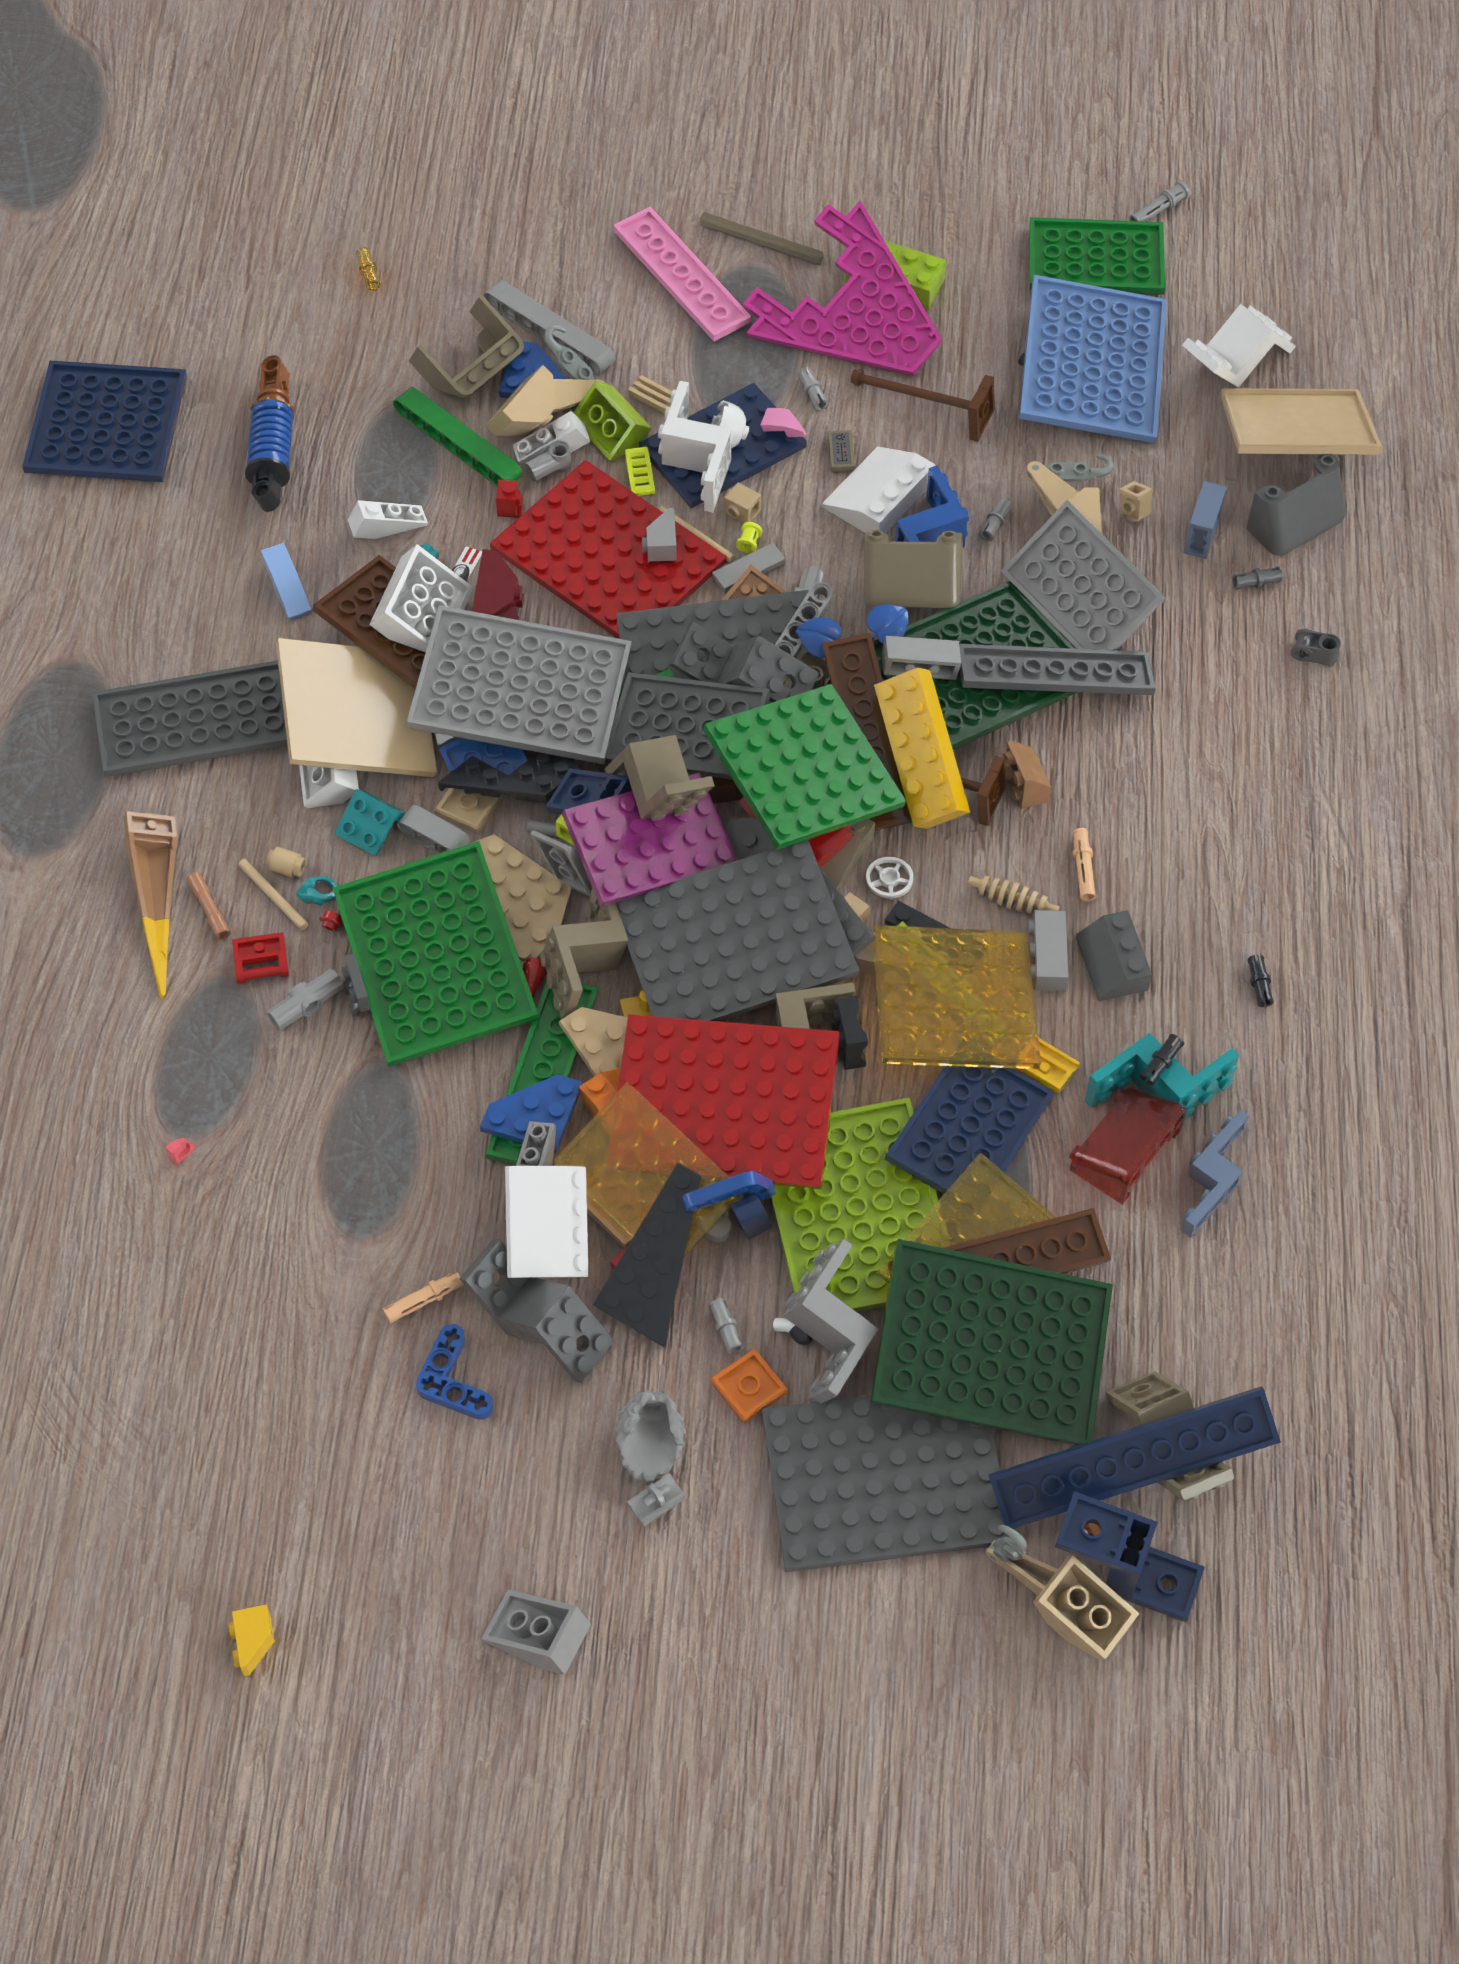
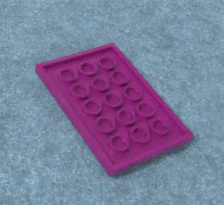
M700 772L688 775L689 780L702 778ZM633 791L568 808L562 812L566 826L600 906L648 893L679 879L737 861V857L708 792L707 796L699 799L698 804L691 807L688 813L681 816H674V813L666 814V817L656 821H651V818L641 819Z

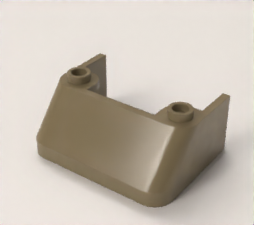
M483 295L477 299L469 311L484 328L477 336V345L484 352L479 358L455 377L446 369H443L421 344L409 359V362L433 389L459 398H468L514 361L523 351L524 343L522 339Z

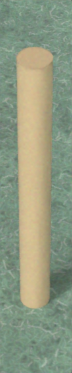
M661 506V507L659 508V510H660L661 512H663V513H664L666 510H668V509L665 508L664 506ZM675 514V521L726 555L728 563L734 560V554Z
M242 859L238 863V866L301 931L308 927V922L246 859Z

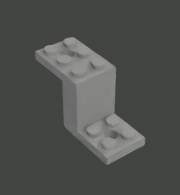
M845 1239L836 1244L832 1242L826 1250L821 1249L813 1259L815 1266L811 1272L808 1270L799 1281L801 1288L798 1293L794 1292L785 1303V1306L788 1308L783 1317L833 1353L824 1365L827 1370L822 1377L819 1376L813 1382L810 1388L813 1392L808 1400L820 1404L838 1395L878 1330L876 1326L825 1289L852 1247V1244Z

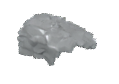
M646 1390L629 1398L627 1405L618 1412L620 1420L614 1431L618 1435L615 1441L620 1452L619 1457L622 1460V1466L628 1470L629 1474L636 1481L640 1482L644 1479L647 1483H650L654 1480L659 1481L661 1476L670 1471L674 1462L680 1458V1450L685 1446L683 1438L686 1430L683 1426L684 1418L677 1412L676 1404L664 1393H653Z

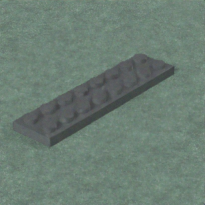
M959 644L961 656L959 670L962 688L1154 695L1156 690L1148 652Z

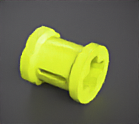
M745 522L742 525L741 538L737 539L736 547L739 551L750 554L757 549L756 541L762 534V528L754 522Z

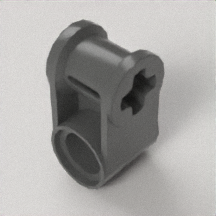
M1299 629L1295 633L1296 644L1291 650L1293 658L1325 666L1336 663L1341 645L1339 637L1334 634L1321 633L1309 629Z

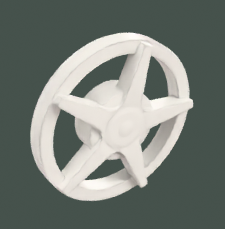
M882 857L869 865L866 871V884L875 895L893 900L905 895L911 889L913 871L905 861L899 858ZM883 863L897 864L894 868L887 867L883 869L879 866ZM901 866L907 871L909 880L900 878L899 869ZM875 868L880 876L878 880L871 882L870 874ZM897 885H907L902 890L893 892V888ZM884 886L888 888L889 893L880 891L875 887Z

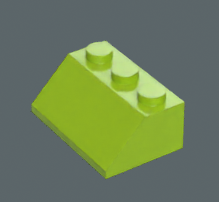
M598 381L593 383L573 412L585 424L589 439L612 462L625 455L626 449L638 448L639 442L643 441L652 429L612 385Z

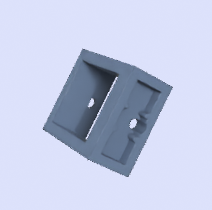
M1207 481L1203 482L1189 524L1184 554L1207 559L1220 520L1227 486Z

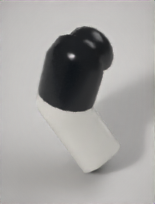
M786 1318L774 1319V1331L788 1332L794 1341L800 1345L806 1346L812 1342V1337Z

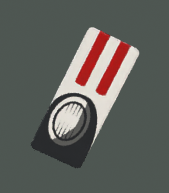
M465 547L452 571L467 581L480 559L482 551Z

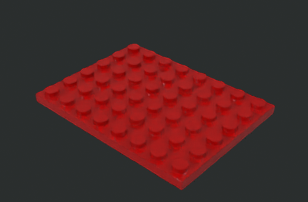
M584 460L490 542L491 550L498 551L506 561L617 639H619L616 613L680 606L712 576L713 571L720 569L727 563L726 555L676 521L677 560L648 562V554L643 552L642 538L647 537L646 528L661 516L663 512L587 460Z
M628 1014L607 1169L611 1171L670 1176L677 1163H680L700 1175L701 1179L725 1180L744 1172L755 1171L772 1179L774 1185L822 1189L840 1038L839 1031Z

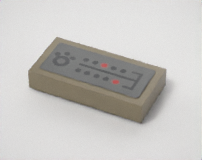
M852 430L828 431L831 472H853L855 470Z

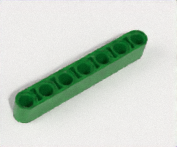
M408 388L393 400L394 408L402 417L498 487L499 480L517 481L522 477V470L514 460L416 388Z

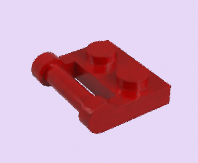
M284 932L232 939L237 984L245 983V980L277 975H281V977L289 976ZM279 960V965L247 970H244L243 965Z

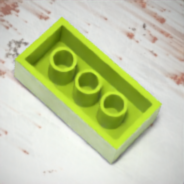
M885 241L923 308L929 310L945 280L947 260ZM847 274L845 277V283L850 279V276H848Z

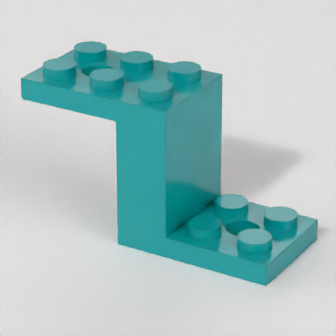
M1149 1032L1090 1075L1085 1102L1091 1108L1098 1103L1104 1104L1110 1099L1113 1092L1117 1089L1123 1090L1133 1081L1174 1124L1181 1118L1183 1120L1188 1118L1194 1112L1195 1107L1200 1104H1207L1214 1097V1093L1220 1089L1222 1091L1226 1090L1233 1083V1076L1238 1068L1237 1062L1240 1055L1231 1048L1194 1076L1173 1058L1171 1067L1166 1068L1155 1085L1151 1086L1147 1082L1151 1078L1152 1073L1149 1074L1145 1081L1140 1078V1074L1153 1059L1152 1054L1155 1051H1159L1162 1044Z

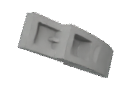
M529 1121L516 1166H552L556 1125L554 1123Z

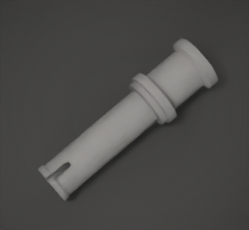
M1182 180L1177 181L1174 187L1169 190H1163L1159 198L1130 215L1129 220L1146 222L1164 209H1172L1176 206L1177 202L1190 197V190L1187 184Z

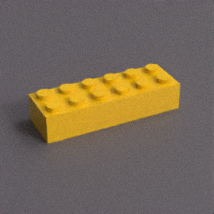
M916 667L875 684V691L913 826L929 829L970 813L931 671Z

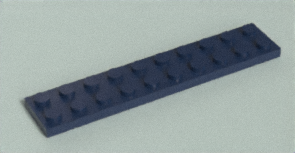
M1261 1386L988 1474L1004 1524L1014 1529L1067 1512L1074 1491L1101 1501L1281 1443L1264 1388Z

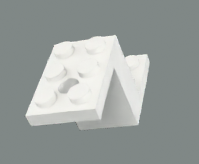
M1242 304L1237 307L1208 345H1205L1199 339L1194 342L1189 338L1182 344L1183 347L1211 371L1237 387H1240L1274 344L1289 353L1296 347L1290 342L1293 337L1283 329H1280L1273 320L1257 311L1251 305L1246 308Z
M679 381L677 390L673 389L671 394V407H667L665 411V424H661L659 427L658 438L661 441L658 453L662 454V464L703 472L701 485L704 487L701 493V500L704 501V511L714 513L731 462V428L687 420L689 416V382Z

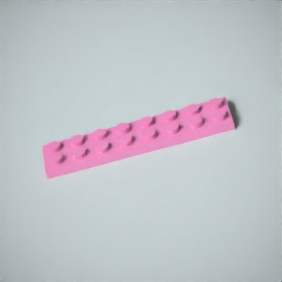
M651 207L613 225L617 236L714 342L751 323V315Z

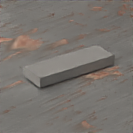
M771 543L713 571L712 578L722 591L727 593L750 564L763 574H766L784 565L786 558L775 544Z

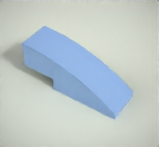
M284 543L261 550L263 563L271 577L273 587L289 621L312 613Z

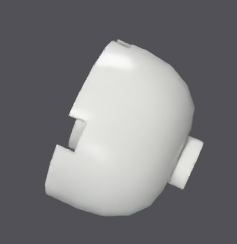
M723 400L717 407L721 412L713 417L711 424L731 428V448L739 444L741 439H746L749 426H746L744 412L733 403Z

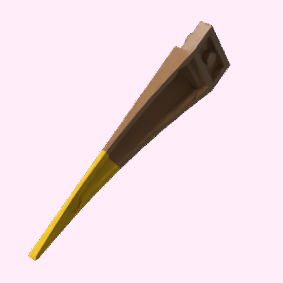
M126 811L123 816L126 837L124 842L159 996L162 1000L166 994L169 920L178 838L175 816Z

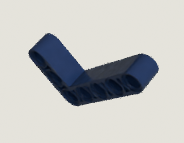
M755 1191L745 1197L738 1195L726 1200L748 1240L772 1228L767 1213Z

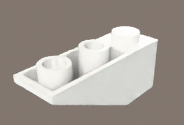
M572 411L559 417L513 444L518 463H526L545 453L555 441L566 442L570 447V453L590 442L585 424Z
M359 500L348 518L353 537L378 539L427 526L428 524L422 506Z

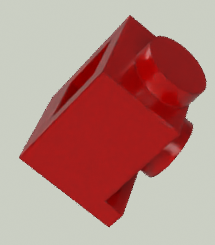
M499 480L496 493L497 516L519 518L522 514L524 497H522V491H518V482Z

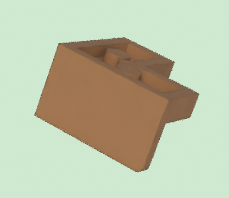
M750 564L722 600L785 593L787 591Z

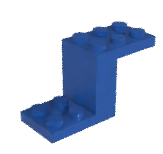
M937 465L933 466L928 470L926 500L931 509L898 519L895 542H936L938 536L943 532L954 531L962 533L963 547H965V539L968 535V511L965 507L962 508L959 503L958 494L955 490L952 491L946 474H942Z

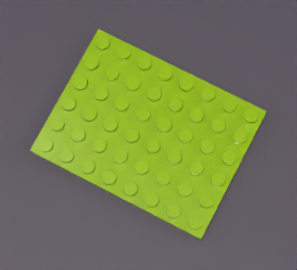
M910 1097L831 1112L822 1189L774 1185L776 1194L770 1197L793 1292L798 1293L801 1288L799 1281L808 1270L811 1272L815 1266L813 1259L821 1249L826 1250L832 1242L836 1244L845 1239L852 1244V1247L825 1289L855 1312L885 1307L890 1281V1272L887 1264L893 1261L897 1239L940 1248L951 1246L936 1190L885 1160L886 1154L914 1114Z

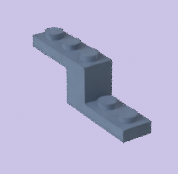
M1241 1110L1235 1117L1229 1116L1221 1127L1223 1130L1218 1135L1214 1133L1205 1145L1207 1148L1202 1153L1198 1151L1189 1163L1191 1165L1189 1177L1207 1189L1199 1199L1201 1203L1196 1209L1191 1207L1183 1217L1185 1224L1182 1232L1190 1238L1240 1183L1243 1171L1223 1157L1222 1154L1246 1128L1249 1116Z

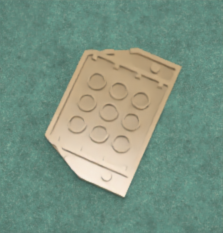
M493 834L475 842L479 841L523 968V963L527 962L529 957L540 959V954L545 948L546 938L549 937L552 926L562 925L566 916L567 905L572 895V887Z

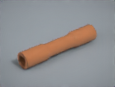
M194 872L187 877V881L195 897L199 900L218 940L227 938L231 931L222 914L219 913L201 873Z

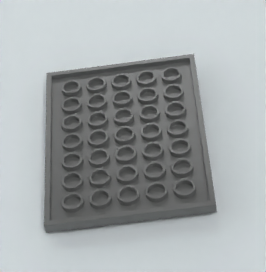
M809 840L778 850L774 848L679 879L648 893L616 902L628 938L627 948L652 1016L719 1022L775 1003L776 993L825 987L860 975L859 968Z
M871 1395L828 1400L822 1404L811 1402L762 1408L785 1572L989 1547L994 1540L1009 1537L1006 1533L998 1530L999 1525L1005 1524L988 1474L1000 1471L992 1428L870 1403Z

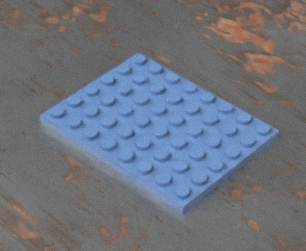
M1034 275L1031 288L1018 419L1155 444L1158 433L1167 299Z

